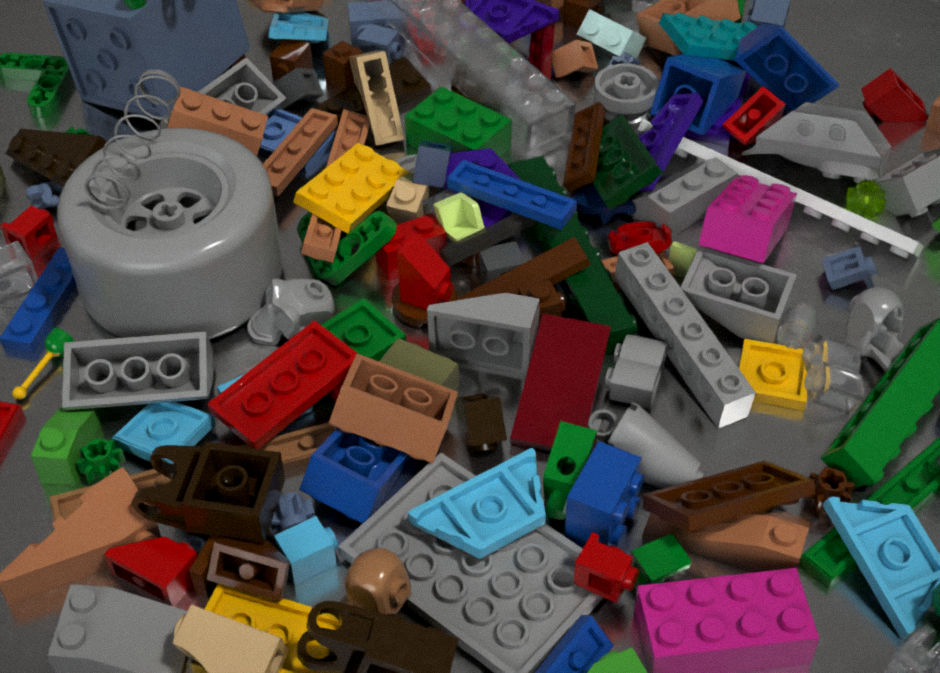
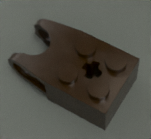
M205 442L204 446L164 445L153 450L150 456L152 468L167 478L172 479V481L161 487H149L138 490L134 494L132 507L139 515L148 520L188 532L265 543L285 483L281 452ZM161 458L169 459L174 464L164 462ZM145 503H149V504H152V505H156V506H158L159 508H154V507L148 506V505L145 504Z
M324 601L311 609L306 625L308 631L302 634L298 641L296 652L302 665L316 673H450L458 638L447 635L439 628H425L407 622L403 617L396 614H383L336 601ZM323 613L332 614L338 619L340 628L338 630L320 628L316 618ZM316 640L319 644L328 648L329 654L324 658H314L308 654L306 644Z

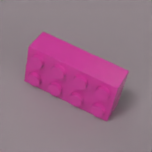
M741 175L740 178L735 177L707 207L698 245L764 263L788 229L797 193L790 192V188L782 184L774 183L768 186L758 183L759 180L752 176Z
M797 568L637 586L634 614L648 673H737L812 663L820 638Z

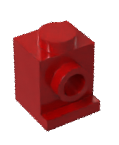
M32 205L10 224L4 222L0 225L8 249L30 259L36 257L58 237L51 214L45 209H39Z
M592 532L575 561L573 584L618 603L624 590L630 592L633 589L639 569L632 566V556L626 554L618 547L600 543V535Z

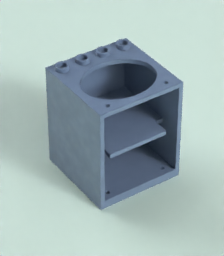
M42 0L81 100L124 111L126 103L135 97L134 90L136 84L145 71L151 69L162 70L174 77L179 86L198 92L214 81L250 49L236 0H146L144 7L135 10L129 9L123 0ZM150 74V75H147V76H157V75H158V76H162V75H159V74ZM151 78L143 82V87L149 95L156 96L163 101L172 100L176 96L175 86L164 79ZM139 88L137 91V96L143 95ZM146 97L138 98L140 105L149 114L156 117H164L167 114L168 110L165 105L155 104ZM135 100L129 105L127 112L150 117L138 107ZM174 104L168 105L171 111Z

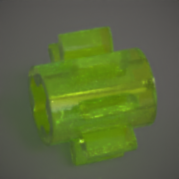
M861 181L857 183L856 189L848 188L845 199L847 201L846 209L866 219L874 218L875 211L882 213L886 203L884 199L885 190H881L880 186L873 181Z

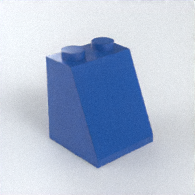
M684 54L668 57L650 114L656 116L675 94L698 93L703 103L688 130L704 135L738 98L746 71L741 67L716 58Z

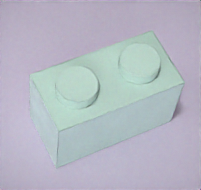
M590 9L577 33L580 37L621 57L623 52H627L632 57L637 58L647 39Z

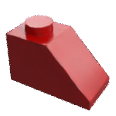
M891 68L861 88L865 99L862 102L863 107L869 115L873 116L875 114L883 122H925L929 118L923 100Z
M762 86L723 123L722 127L743 145L754 143L759 134L781 119L786 104Z
M413 231L397 252L400 300L427 310L429 305L448 302L453 293L454 286L451 283L450 267L419 233Z
M164 536L109 548L104 553L113 577L161 603L175 607L193 586L189 569L198 554L189 544L185 542L177 543Z

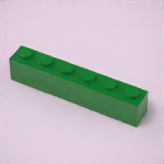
M940 317L917 329L820 459L829 468L844 471L847 482L854 483L853 489L863 485L871 487L884 476L882 469L888 462L898 456L901 452L900 444L916 431L918 426L915 423L933 407L931 401L935 395L940 393Z

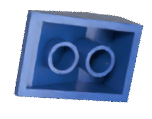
M337 428L311 455L299 490L311 496L315 501L324 503L342 512L346 517L363 524L381 506L411 457L400 450L389 446H380L371 439L355 433H346Z

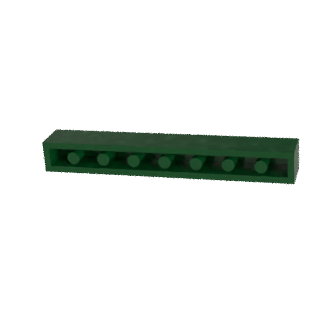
M544 156L508 163L509 168L522 181L567 197L565 188L559 186L554 168L548 166ZM577 211L562 230L523 216L541 253L573 237L578 241L590 262V266L557 282V285L575 320L611 326L605 356L614 354L617 343L623 344L627 334H637V322L634 315H629L622 293L620 291L617 292L614 288L610 271L604 269L601 264L600 253L596 247H592L586 227H581Z

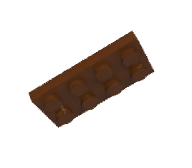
M764 460L642 494L643 509L659 516V519L663 521H669L681 527L685 532L698 533L704 531L706 526L716 523H732L743 515L766 513L773 506L796 504L800 498L814 495L815 486L814 479Z

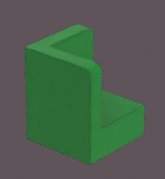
M672 533L631 550L630 556L633 557L632 566L639 569L636 580L637 586L664 583L666 578L689 569L691 566V559Z

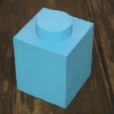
M317 516L274 535L277 550L290 561L288 575L294 585L300 584L337 566L335 549L339 546L332 529L330 527L324 529Z

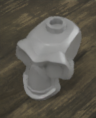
M273 278L265 288L266 304L259 308L247 324V332L254 342L263 345H277L282 334L290 340L314 320L321 325L331 319L335 311L332 294L328 287L320 280L303 278L281 280Z
M873 287L856 295L848 306V312L850 313L845 326L847 336L844 341V347L848 350L851 349L859 357H871L886 372L905 347V344L898 341L904 329L902 324L904 308L901 300L892 290L884 287Z

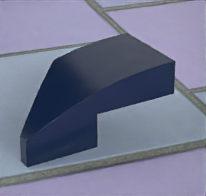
M584 185L571 197V199L577 200V213L599 214L602 224L610 222V219L617 213L631 215L636 212L635 204L630 200L610 210L594 186Z

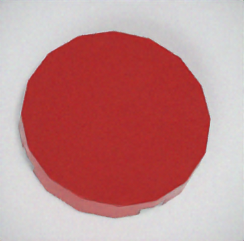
M649 221L624 224L617 228V233L611 231L608 234V247L615 254L646 242L649 243L656 254L667 250L672 245V230L665 224H662L661 228H657L655 223Z

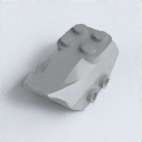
M805 102L756 137V144L743 151L742 155L779 154L796 163L815 167L823 171L822 176L827 178L840 179L841 175L854 177L853 181L857 183L872 184L874 179H879L885 172L891 145L867 111Z

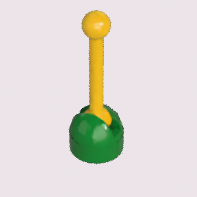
M59 328L51 330L44 342L46 355L23 384L13 389L12 395L15 399L22 400L26 397V390L52 357H64V342H75L71 335Z

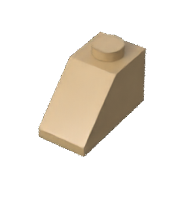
M412 172L397 179L386 205L389 217L398 225L427 215L438 187L414 183V173Z

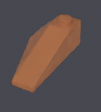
M123 467L84 492L79 497L83 503L70 516L65 518L60 515L51 524L55 529L41 543L30 544L0 572V591L8 605L109 569L104 553L109 548L161 537L157 522L144 518L132 507V499L138 489Z
M769 509L766 513L762 514L750 513L740 516L737 521L732 523H716L706 526V529L702 532L688 533L683 531L681 527L669 521H663L659 519V516L650 513L642 537L654 541L672 533L685 551L754 573L798 568L811 520L776 509Z

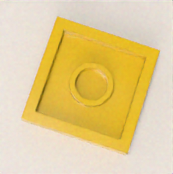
M744 338L739 370L756 392L753 402L801 411L805 410L813 351Z

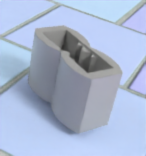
M627 334L623 344L617 343L613 357V363H616L615 368L609 367L605 378V387L610 388L609 399L628 404L635 402L642 407L651 408L664 370L668 342Z

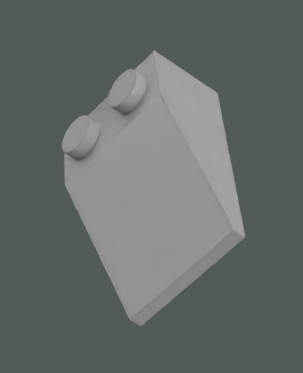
M699 246L680 288L693 305L739 338L774 344L791 300L797 274Z
M500 293L429 305L427 309L429 351L440 356H446L454 362L527 375L539 329L540 299L511 293Z
M70 584L47 657L55 673H184L188 656L184 655L172 642L174 640L176 623L182 615L187 614V611L109 586Z

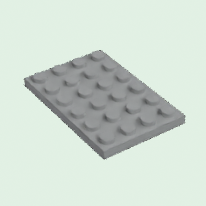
M441 452L435 457L433 463L427 464L338 546L339 555L351 564L360 553L372 548H385L395 553L402 560L411 583V597L404 602V605L433 627L443 630L447 635L458 638V646L494 673H535L581 615H588L604 597L573 584L575 561L582 548L546 523L481 559L411 525L408 521V511L476 477Z

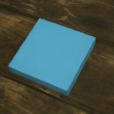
M177 401L150 403L119 430L112 439H114L116 448H122L125 452L150 461L153 450L159 446H195L216 423L213 415ZM161 458L164 462L174 464L169 459Z

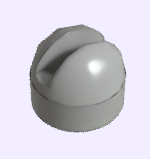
M606 409L595 411L589 418V428L597 430V439L601 441L609 440L618 425L616 415ZM603 421H609L606 431L604 433L600 432Z

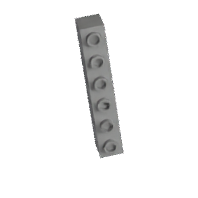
M646 242L619 252L615 280L656 340L668 342L667 356L717 429L748 417L756 392L649 243Z

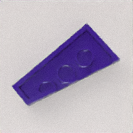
M698 93L673 95L650 121L652 128L638 135L662 172H664L703 103ZM661 175L651 185L643 187L639 191H653Z

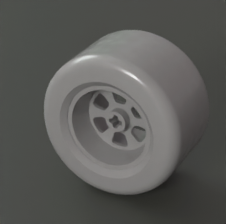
M193 128L161 129V135L157 139L143 138L138 134L132 135L144 140L150 146L152 152L151 156L147 159H137L129 156L115 141L108 145L107 156L117 155L126 157L134 161L141 170V176L138 179L128 180L116 175L108 167L105 160L97 166L95 173L103 172L117 176L130 190L131 196L128 203L118 209L105 208L96 204L87 195L84 187L87 178L92 174L94 164L104 157V147L80 164L72 173L61 192L57 208V220L81 300L92 318L104 329L121 338L206 331L209 340H212L242 326L251 319L259 308L266 304L265 288L273 278L280 279L283 258L271 181L262 162L248 148L236 140L219 133ZM158 129L141 132V134L152 137L157 135ZM125 137L119 140L121 146L132 155L144 157L148 154L146 145L137 139ZM119 158L107 159L110 166L121 175L126 177L137 176L138 170L132 163ZM103 177L96 178L100 188L105 193L118 199L126 197L122 187L115 181ZM93 179L90 181L89 187L91 192L101 201L109 204L123 202L105 196L97 188Z

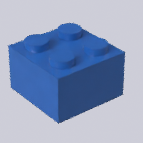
M598 441L567 496L564 535L566 538L583 549L590 535L594 532L600 535L599 542L615 547L621 545L627 526L624 524L628 517L631 519L635 518L641 503V498L637 496L644 481V475L640 473V456Z

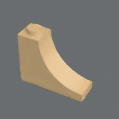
M376 50L349 56L354 82L364 103L374 144L377 146L404 140L386 52Z
M192 604L187 614L182 615L176 623L174 640L172 642L184 655L202 664L207 673H279L289 651V648L280 637Z

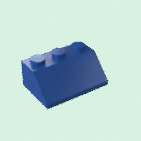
M761 24L739 41L734 60L761 86H764L786 104L784 109L788 113L794 111L805 102L815 103L839 88V83L781 25Z

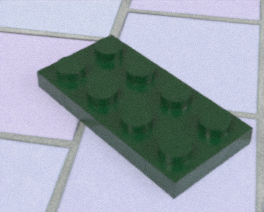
M622 114L602 129L595 180L592 181L605 204L612 210L617 205L627 202L630 196L641 188L651 185L657 177L663 174Z

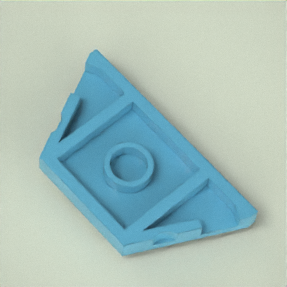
M305 12L297 14L274 13L269 29V38L320 43V41H326L329 19Z
M530 448L408 511V521L411 525L479 559L544 525L546 513L544 501L541 497V483L537 472L535 450Z
M840 497L828 498L822 504L899 637L901 639L906 638L915 630L916 623L932 604V590L940 583L939 552L910 505L897 503L883 505L877 501L862 500L857 504L840 502Z

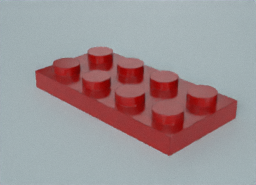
M314 320L212 399L207 405L210 412L251 448L259 449L346 378L357 352Z

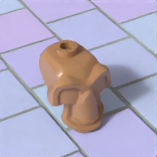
M372 548L360 553L352 561L345 579L346 594L340 603L383 614H396L404 602L411 597V583L402 560L395 553L385 548Z

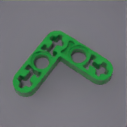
M11 52L0 54V78L37 81L27 97V104L31 115L37 118L52 115L73 80L65 57Z
M376 211L338 242L333 263L308 256L318 278L332 286L341 283L391 240L396 232V222L384 212ZM311 212L305 214L297 226V232L302 244L304 243L312 216ZM360 242L359 249L351 255L353 247Z

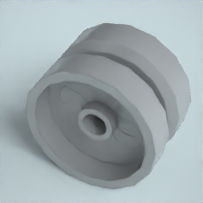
M631 63L615 64L599 71L594 83L595 98L593 104L601 102L605 108L603 127L622 114L636 134L642 133L638 130L642 119L650 122L655 117L650 112L659 82L652 71Z

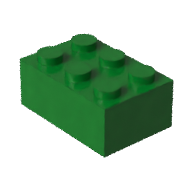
M442 86L404 116L406 144L416 149L419 148L422 140L452 145V153L491 148L501 157L512 147V119Z

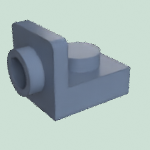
M860 246L822 259L828 283L832 290L861 280H865L868 289L875 287L872 276L878 274L871 256L865 258Z

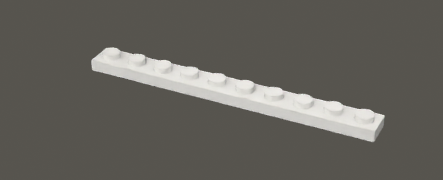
M642 119L638 130L644 133L652 128V124ZM683 137L674 154L685 159L688 154L696 157L695 163L716 157L736 171L739 178L741 175H747L757 178L759 180L758 183L768 186L774 183L785 185L790 188V192L797 193L795 202L805 206L804 213L819 220L822 215L833 219L832 226L845 232H849L850 228H854L862 232L859 238L876 246L879 241L891 245L890 252L907 259L909 254L919 257L924 247L921 243L685 137Z

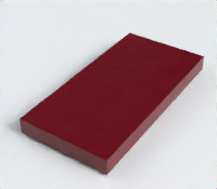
M542 313L510 436L511 444L551 451L560 421L586 428L589 427V418L592 414L611 326Z

